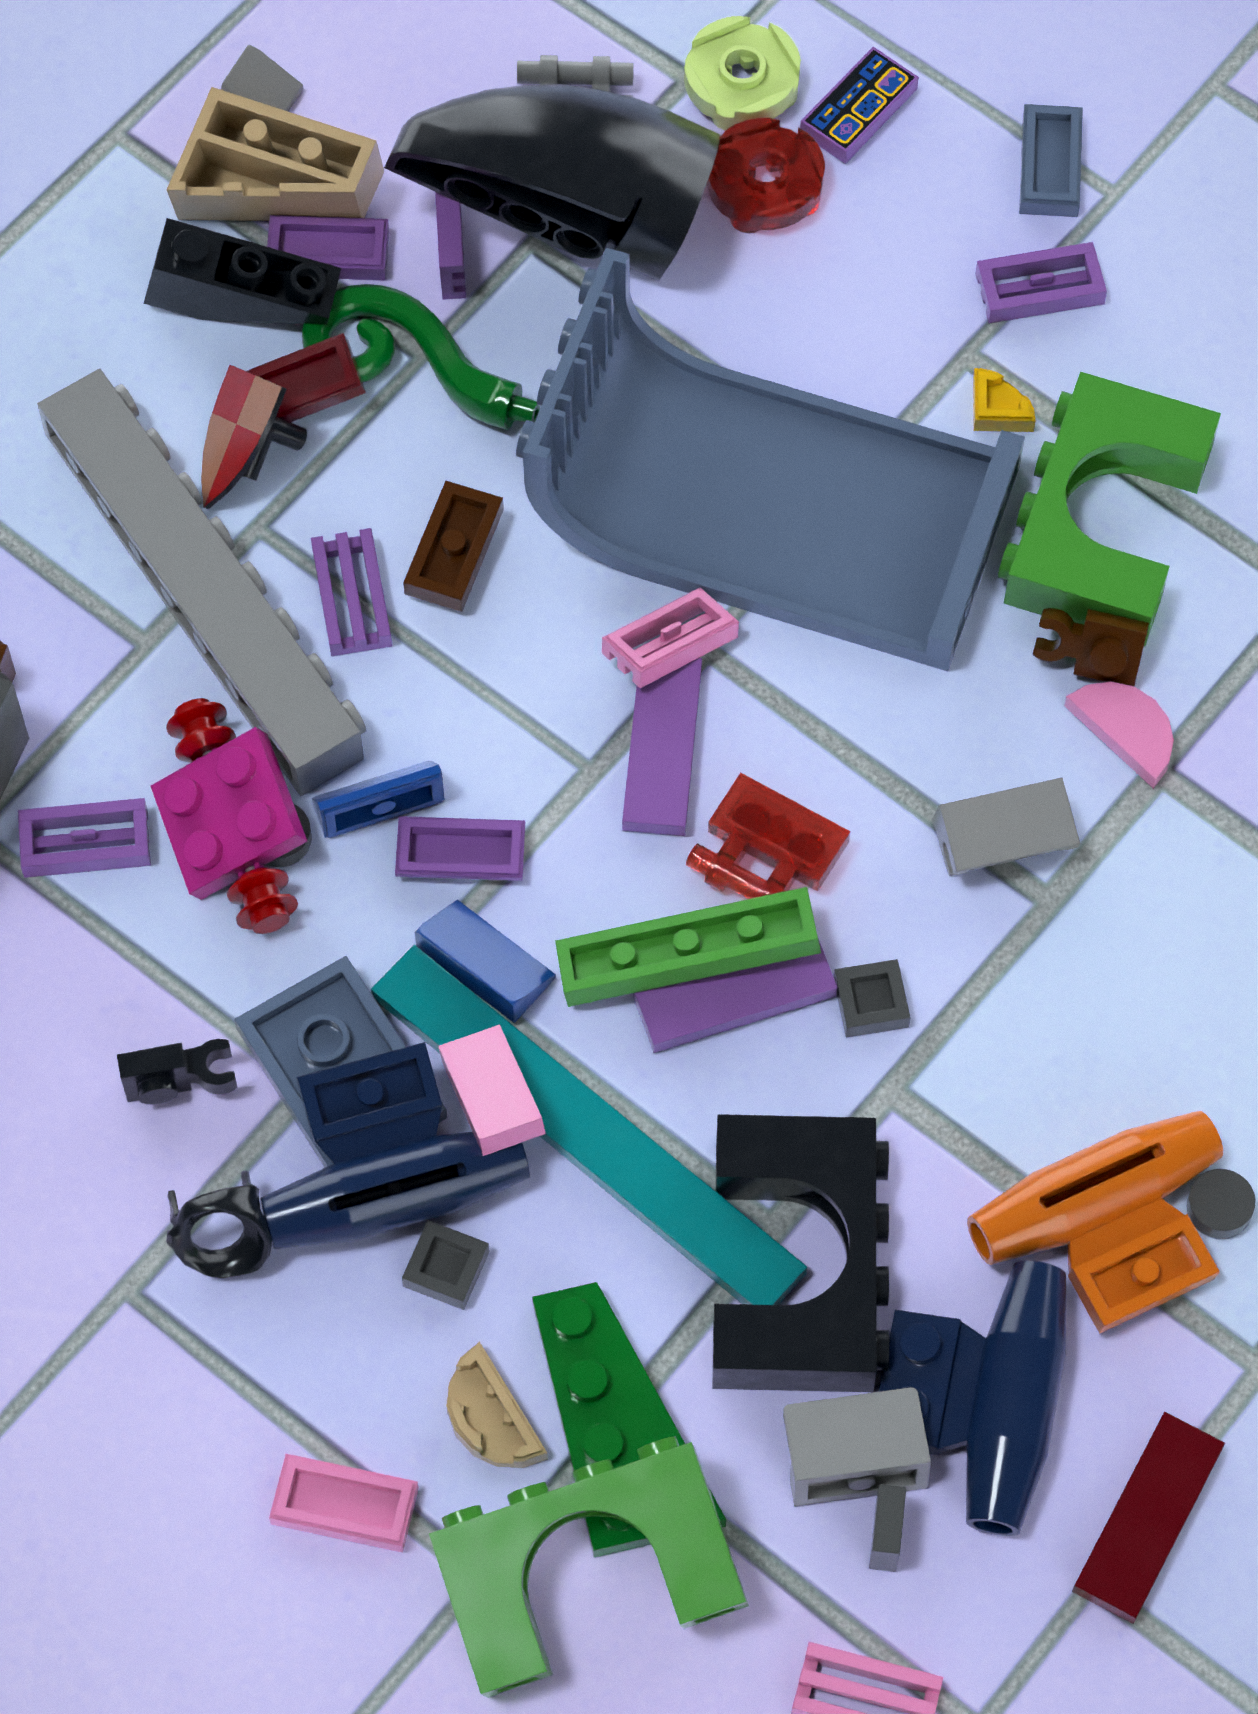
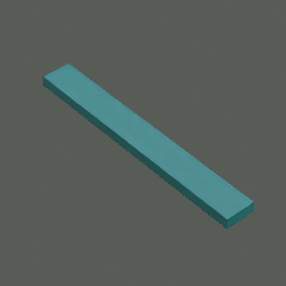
M415 944L371 988V994L376 1002L439 1054L438 1046L500 1025L542 1116L545 1134L540 1137L741 1304L779 1305L807 1274V1266Z

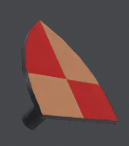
M229 365L209 420L203 449L201 485L203 508L210 509L227 495L242 476L257 481L272 441L298 451L304 446L307 439L306 428L276 417L286 393V388L232 365Z

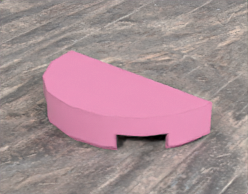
M1111 681L1085 685L1066 696L1064 706L1154 789L1168 769L1174 742L1169 718L1157 701L1134 686Z

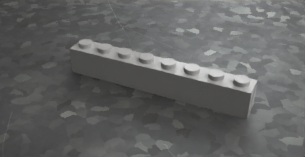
M101 368L38 402L37 405L46 437L252 728L257 727L268 734L280 769L300 797L362 761L364 753L361 734L366 732V726L358 710L350 700L346 699L340 703L329 688L333 685L332 678L322 660L316 653L306 656L296 642L300 639L299 632L289 614L283 607L273 610L263 596L267 593V589L260 574L251 562L247 561L241 565L231 550L235 548L234 542L223 522L217 516L209 520L199 507L202 504V498L196 485L186 472L177 475L167 461L171 459L170 453L159 433L153 427L145 431L136 419L139 416L138 408L123 384L113 387Z

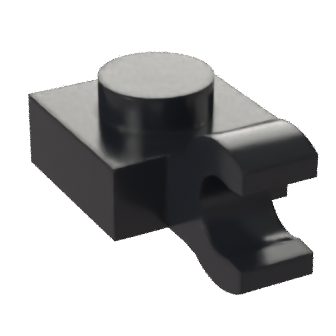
M226 1039L209 1040L201 1046L185 1050L181 1042L117 1054L120 1078L127 1102L139 1100L144 1104L165 1103L176 1098L178 1093L191 1091V1083L199 1084L204 1090L212 1094H226L238 1088L234 1071L216 1074L209 1070L210 1065L214 1061L232 1057L230 1043Z

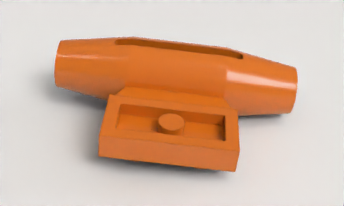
M1200 1110L1123 1130L1032 1172L967 1218V1227L971 1240L981 1258L988 1265L1067 1245L1068 1278L1099 1334L1214 1280L1220 1271L1188 1214L1184 1215L1166 1202L1164 1198L1223 1157L1221 1138L1211 1119Z

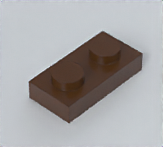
M445 480L404 579V594L463 612L504 511L503 497Z

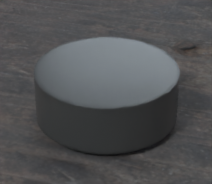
M1213 1169L1200 1175L1193 1183L1187 1199V1214L1195 1228L1204 1235L1217 1239H1226L1238 1235L1248 1226L1256 1201L1251 1185L1243 1176L1228 1169Z

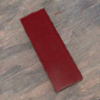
M1164 1411L1084 1565L1072 1592L1134 1624L1219 1458L1225 1442Z

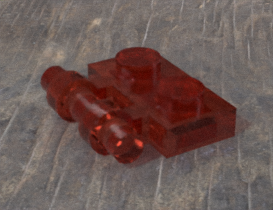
M740 772L708 821V833L725 841L718 853H715L697 843L687 857L686 866L704 875V882L718 891L723 892L728 888L747 899L789 891L795 880L819 891L849 844L851 831ZM746 853L775 868L768 880L739 866Z

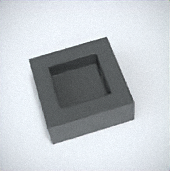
M898 959L834 969V980L838 988L837 999L846 1038L909 1028L911 1017Z
M427 1220L402 1276L403 1287L464 1310L490 1252L489 1243Z
M879 1484L875 1504L869 1569L896 1572L907 1487Z

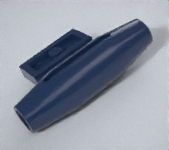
M423 1042L296 1077L313 1142L333 1164L261 1197L260 1201L274 1249L355 1241L458 1212L530 1178V1171L523 1143L483 1156L473 1132L437 1135L443 1105L426 1043Z
M1023 1260L1013 1264L986 1338L963 1323L961 1319L896 1309L894 1312L889 1337L888 1371H883L879 1392L903 1388H915L918 1391L929 1454L940 1455L942 1452L967 1445L966 1524L975 1530L1000 1536L1020 1534L1048 1457L1066 1356V1272L1049 1263Z

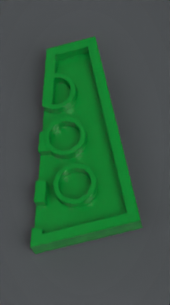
M597 1282L532 1296V1305L573 1471L607 1459H611L614 1469L638 1461L640 1458L637 1449L668 1437L675 1436L679 1446L685 1444ZM710 1490L722 1528L726 1527L727 1519ZM609 1517L584 1518L594 1558L651 1545L649 1540L640 1531L623 1521Z

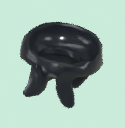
M249 1171L241 1172L243 1186L224 1188L202 1194L185 1202L180 1210L178 1209L175 1190L168 1191L170 1222L173 1228L167 1231L166 1243L174 1250L185 1266L205 1276L229 1278L255 1272L269 1258L272 1247L271 1235L266 1219L260 1210L259 1188L251 1184ZM212 1213L234 1215L243 1224V1232L236 1242L231 1246L216 1250L201 1248L195 1244L190 1237L191 1230L197 1221Z

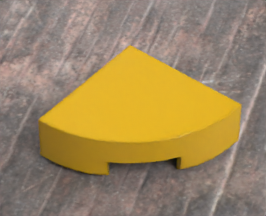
M974 368L973 431L1004 430L1008 432H1034L1035 412L1029 398L1022 395L1010 383L1004 381V376L1000 373L982 368Z

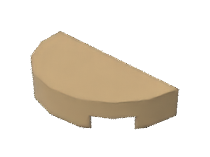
M479 1341L460 1357L448 1385L447 1414L456 1438L474 1457L496 1467L525 1468L548 1460L547 1451Z

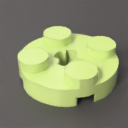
M731 16L722 18L705 26L693 39L692 49L685 59V88L692 103L703 114L711 117L713 123L722 130L735 131L743 126L762 124L776 118L796 102L800 77V54L792 38L782 28L770 22L767 29L761 25L750 24V17ZM740 63L744 69L754 67L758 72H753L749 78H737L732 76V66Z

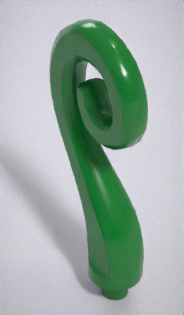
M374 284L351 285L339 288L335 292L328 323L303 324L301 337L303 348L331 338L337 327L351 318L367 316L390 321L402 327L415 339L449 398L472 418L509 430L515 420L523 423L526 420L535 422L540 411V405H537V401L522 397V385L520 383L496 376L474 366L465 357L451 333L437 316L419 300L398 289ZM362 319L356 326L359 339L368 346L364 353L354 356L363 383L379 376L390 365L395 353V340L392 332L381 322L373 319Z

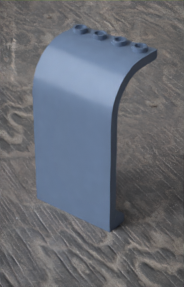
M606 247L598 269L588 268L584 275L578 298L582 308L577 320L568 318L564 324L558 344V354L562 355L556 371L547 369L544 373L537 396V405H540L541 408L536 421H525L517 442L516 456L523 458L525 491L529 502L539 517L558 536L582 553L628 575L686 593L701 587L716 602L948 672L1020 468L1025 436L1001 430L996 447H992L701 360L665 340L646 323L637 311L630 294V254Z

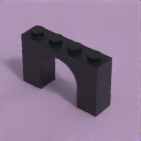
M717 1114L715 1191L725 1200L789 1201L815 1210L826 1218L837 1231L844 1246L846 1264L840 1276L830 1288L806 1302L793 1305L714 1304L712 1389L873 1393L877 1370L888 1371L889 1330H877L876 1306H888L889 1266H876V1243H888L889 1204L876 1203V1180L888 1181L889 1142L876 1141V1118Z

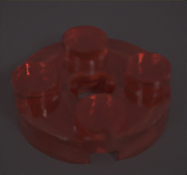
M754 118L745 120L731 126L720 136L717 154L707 182L708 193L716 208L723 215L730 218L733 227L740 232L750 234L759 230L785 228L815 213L819 208L825 176L824 157L814 138L799 127L796 133L791 129L780 127V120ZM765 166L769 172L779 171L781 176L775 177L774 181L762 182L755 179L756 168Z

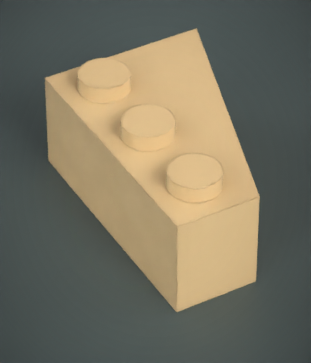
M211 87L166 191L178 220L269 221L270 215L365 218L384 174V167L377 140Z

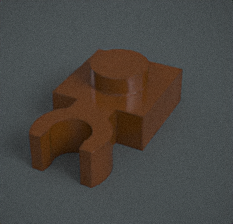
M1043 609L1039 627L1056 631L1060 638L1048 640L1037 637L1032 655L1040 660L1049 662L1061 660L1066 656L1076 658L1074 675L1135 686L1149 627L1148 622L1088 609L1085 623L1079 624L1075 623L1066 612L1060 609Z

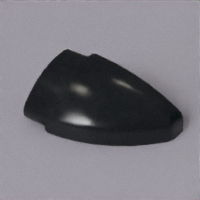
M564 84L521 85L483 90L451 99L418 112L402 126L384 168L580 258H599L603 255L607 243L614 244V250L630 254V268L659 281L677 255L690 229L715 161L720 134L678 114L635 97L600 89Z

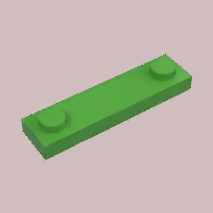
M807 887L555 940L563 992L568 1007L821 953Z

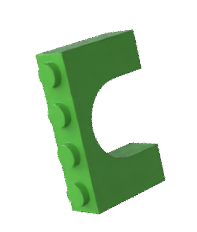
M1080 371L1073 393L1062 391L1057 402L1051 425L1060 428L1055 444L1044 441L1034 471V476L1042 478L1037 494L1026 491L1016 521V527L1024 529L1020 543L1017 545L1008 542L1002 557L998 578L1007 580L1003 604L1042 615L1043 609L1046 608L1060 609L1066 612L1075 623L1079 624L1085 623L1088 609L1148 622L1149 627L1144 647H1146L1164 593L1170 566L1112 549L1092 540L1081 531L1072 519L1067 507V500L1083 483L1107 474H1130L1197 494L1214 445L1221 413Z
M675 1436L664 1438L637 1449L640 1458L638 1461L615 1469L611 1459L595 1462L572 1472L575 1483L552 1491H548L546 1482L533 1484L509 1493L507 1495L509 1506L483 1514L481 1505H475L455 1511L441 1518L444 1529L429 1533L481 1695L489 1698L553 1675L529 1600V1573L535 1555L545 1540L557 1529L574 1520L586 1517H609L623 1521L640 1531L649 1540L655 1551L679 1624L683 1629L749 1607L704 1472L692 1442L679 1446Z

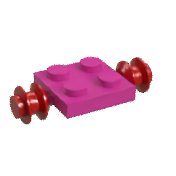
M205 698L192 699L178 706L174 715L166 724L167 733L171 737L182 739L175 747L177 759L189 762L190 764L150 786L190 895L202 900L234 882L227 892V898L233 904L244 905V908L236 916L237 925L243 929H253L257 934L277 931L289 922V916L297 909L298 901L293 895L280 893L289 882L287 873L280 869L266 868L264 865L308 842L268 734L254 727L236 737L232 728L219 726L227 716L224 705L218 702H210Z

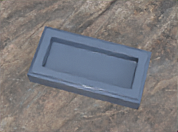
M1024 104L1019 214L1078 217L1080 208L1083 107Z

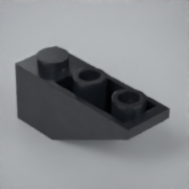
M166 218L143 304L200 320L327 324L341 268Z

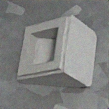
M250 44L242 52L221 85V90L288 112L304 89L300 81L260 49Z

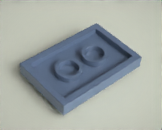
M347 956L333 962L234 1019L237 1031L324 1168L333 1163L313 1142L296 1077L406 1047ZM443 1103L439 1123L447 1119V1109Z

